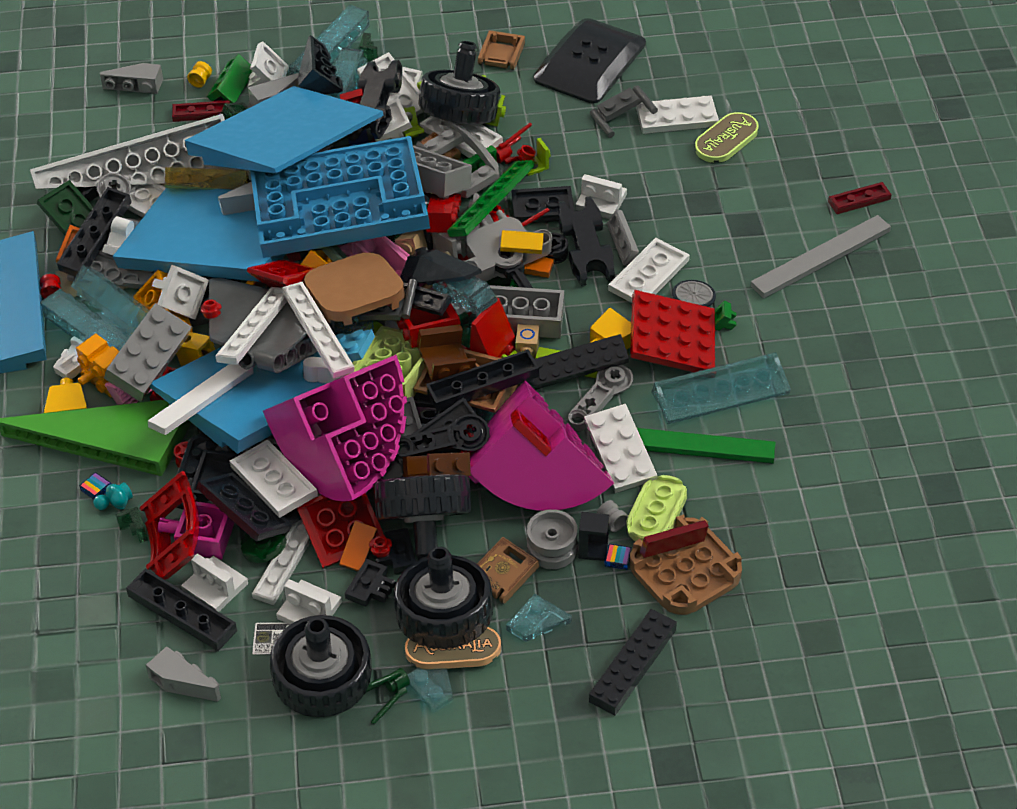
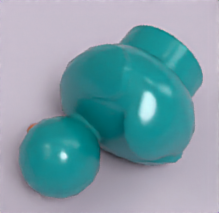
M125 482L119 485L110 484L106 487V495H97L93 500V505L98 510H105L109 503H111L112 506L121 510L126 507L128 500L132 499L133 495Z

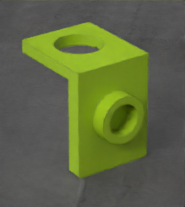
M501 95L495 119L485 124L498 127L500 117L504 118L506 106H503L505 95Z
M415 107L403 108L405 112L412 114V120L410 121L412 128L402 132L403 135L413 138L421 133H425L424 128L418 125Z
M541 138L536 139L537 156H535L533 161L538 167L531 169L527 174L528 176L549 169L550 150Z

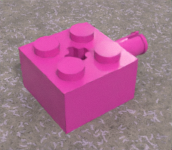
M196 502L200 526L194 556L198 553L202 557L211 558L215 556L218 559H222L234 526V521L221 512L216 505ZM185 509L182 512L180 521L160 518L158 531L174 534V540L176 541L186 532Z

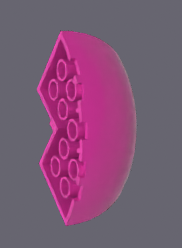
M397 355L263 410L270 430L283 455L321 495L337 501L354 500L371 489L373 484L385 475L390 462L394 461L400 448L398 444L401 434H404L406 416H404V404L407 403V396H404L402 387L404 378Z
M524 381L488 422L489 437L484 446L470 452L471 476L468 477L476 484L480 482L490 492L506 502L526 509L541 511L572 508L584 504L605 492L614 482L607 471L603 472L601 470L604 465L597 459L587 444L584 443L582 445V440L568 423L566 425L563 423L564 419L556 410H549L548 404L544 401L545 399L528 382ZM515 409H518L548 437L551 452L547 456L541 453L513 426L510 414Z

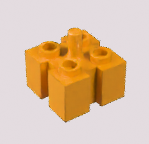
M95 333L76 347L77 361L82 370L78 382L82 386L87 382H91L99 392L105 393L112 398L105 387V383H108V381L104 379L106 369L119 353V350L114 346L109 347L107 341Z

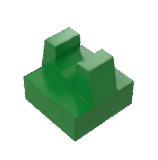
M723 301L715 309L716 330L720 331L722 328L732 330L736 326V322L733 321L736 317V312L731 310V303Z

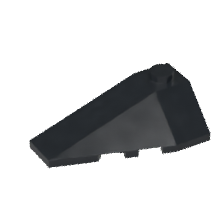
M311 35L308 37L298 75V86L324 95L341 93L343 91V82L341 77L335 74L337 69L330 63L332 58L326 46Z

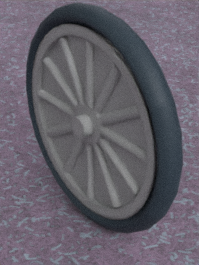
M699 280L681 281L672 290L674 299L706 307L711 306L716 299L714 289L709 284Z

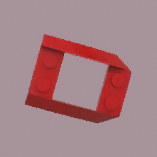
M184 471L178 473L140 506V510L145 512L147 518L145 525L151 545V560L146 565L147 570H152L164 580L169 579L194 558V551L199 536L198 507ZM183 502L186 515V532L171 544L170 533L159 532L158 523L160 518L166 519L165 517Z

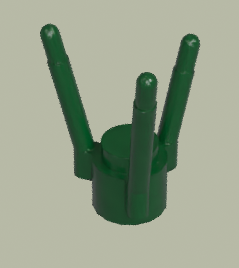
M402 668L369 683L366 692L383 684L386 685L390 692H397L371 720L372 724H375L402 695L408 692L406 687L410 685V679Z

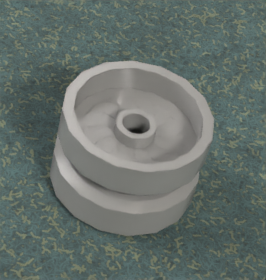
M544 510L538 512L530 519L527 525V553L539 561V567L559 569L566 567L574 560L577 554L578 534L574 518L560 510Z

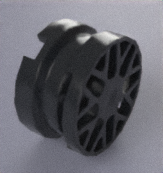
M551 233V252L544 257L555 259L554 264H559L568 257V240L561 234Z

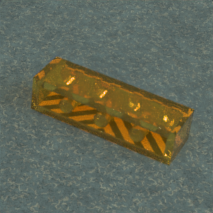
M165 167V188L234 190L249 183V170Z

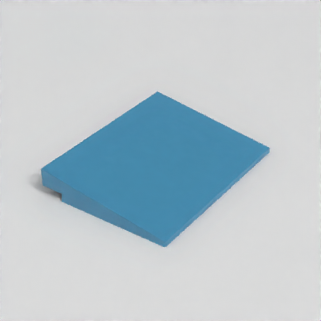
M292 86L186 139L185 144L188 155L202 157L204 165L277 173L384 115L383 111Z
M411 136L313 153L277 173L250 170L263 258L430 229Z
M168 185L119 247L113 258L117 267L123 269L154 272L160 270L169 273L171 265H174L199 276L261 282L249 274L247 268L282 260L285 254L263 258L255 210L228 215L222 214L218 196L232 190Z
M34 231L0 240V373L27 369L26 363L47 360L37 242Z
M222 347L154 380L150 388L171 405L229 365L216 361V355ZM304 360L280 373L262 370L256 365L253 367V374L188 420L221 448L228 445L238 454L273 435L263 410L326 383L308 382L304 379Z

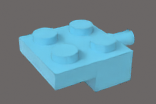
M361 329L350 334L340 333L335 335L351 362L362 360L375 337L372 329L365 331ZM318 352L314 354V357L321 358Z

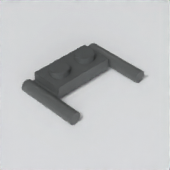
M636 85L633 87V90L628 88L597 105L598 109L590 111V115L608 138H612L615 133L606 122L641 104V102L652 114L657 113L658 108L644 91Z
M415 279L409 280L406 296L399 302L398 308L392 310L388 305L353 316L352 319L359 317L360 320H401V317L409 319L417 281Z

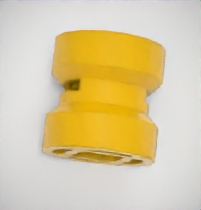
M198 61L194 65L193 70L189 72L187 79L192 86L201 88L211 76L212 69L207 63Z

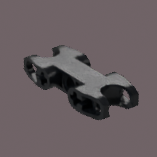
M393 60L388 68L383 71H379L375 61H370L365 66L358 82V88L363 90L360 105L381 110L384 116L348 134L349 140L357 139L361 132L368 128L371 129L374 139H380L385 133L391 120V109L387 105L390 93H398L402 85V65L399 60Z
M591 196L585 197V208L581 211H573L568 208L566 202L558 201L559 230L561 235L565 237L572 236L576 250L569 251V262L572 273L581 286L587 285V273L590 271L603 273L608 282L615 278L612 248L610 244L600 246L596 234L597 231L603 230V222L600 210Z

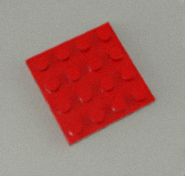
M634 290L632 294L630 358L713 376L715 372V308Z

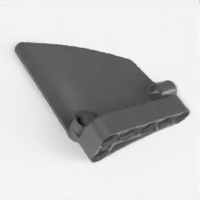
M224 278L210 279L209 300H215L222 306L220 309L221 314L216 318L209 319L210 341L224 346L269 289ZM287 301L238 364L243 369H250L257 365L259 369L280 373L318 351ZM331 320L328 324L334 332V321Z

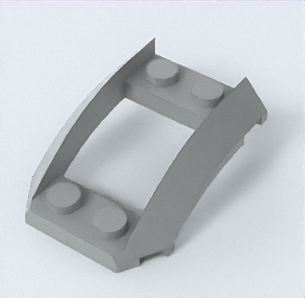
M450 122L452 128L427 141L425 144L417 141L416 147L442 155L463 142L468 144L486 164L472 173L471 188L459 193L461 197L468 198L499 178V166L493 156L476 137L462 126Z

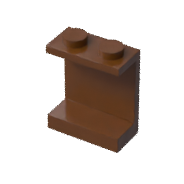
M460 324L420 329L418 332L417 348L432 382L475 368V357L467 358L462 347L463 329Z
M470 453L427 454V456L403 457L404 477L440 474L471 476Z

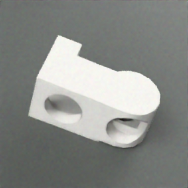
M116 216L112 221L111 232L102 252L114 255L134 230V222Z
M308 357L303 361V376L308 382L327 384L345 376L333 378L320 357Z

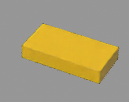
M502 230L500 251L542 254L544 233Z

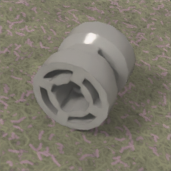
M613 500L606 501L597 510L599 514H609V529L612 532H617L625 526L628 515L623 510H619L618 505Z

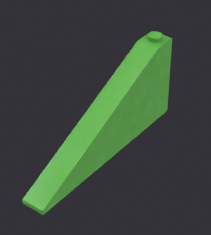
M165 400L0 418V433L4 437L162 476L174 456L175 446L181 443L192 422L186 420L166 435L149 428L148 420L170 405Z

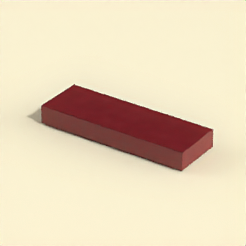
M230 100L172 104L173 122L203 120L217 116L220 113L223 114L224 119L230 118Z
M880 182L829 196L828 202L836 214H841L891 200L892 194L885 184Z
M704 520L645 536L640 553L643 558L704 542L709 526Z

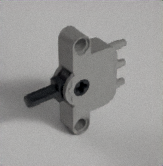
M498 210L496 213L498 221L488 224L483 219L480 222L481 228L464 236L466 239V254L469 258L464 262L474 265L482 271L481 274L460 281L465 287H471L473 284L478 285L499 276L507 280L513 279L517 287L533 288L524 275V265L547 256L552 248V234L546 229H540L533 233H544L542 254L500 251L502 230L527 232L518 219L507 217L502 210Z

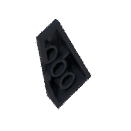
M422 247L416 249L415 254L408 256L400 278L405 283H408L410 279H415L417 286H419V283L426 282L427 285H433L442 281L449 283L467 280L481 274L482 271L474 265L437 249Z

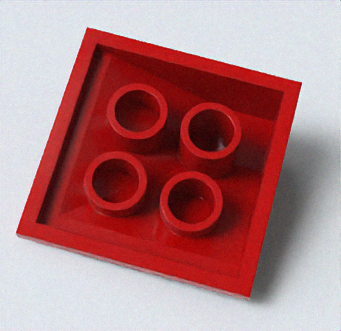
M366 493L350 501H337L320 495L297 507L322 568L340 562L355 521L377 528L374 539L377 536H384Z

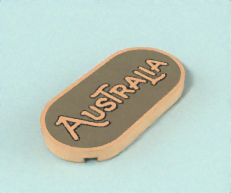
M489 627L477 639L456 648L433 649L418 645L417 642H413L409 638L405 643L407 660L410 663H414L417 668L424 670L484 666L493 662V659L496 656L498 657L501 652L500 636Z

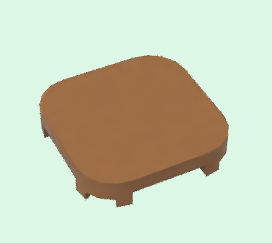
M360 253L310 270L304 278L305 287L323 312L327 323L333 320L344 321V326L351 325L353 316L385 305L394 310L399 307V302L405 298L402 279L385 258L375 253Z
M683 514L676 517L674 528L704 520L708 524V521L703 517L700 520L685 518ZM709 528L704 542L643 558L640 553L643 542L638 539L633 543L630 553V570L660 605L671 613L688 615L696 612L731 591L740 582L742 576L741 556L738 552L733 554Z

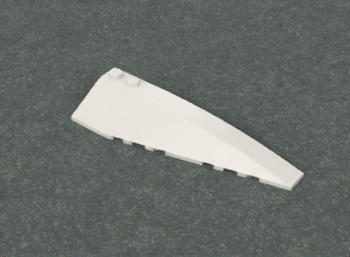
M223 114L33 168L30 169L36 189L57 188L68 180L75 187H97L98 180L108 173L123 175L131 185L205 182L241 170L204 165L202 157L188 155L185 140L224 121Z

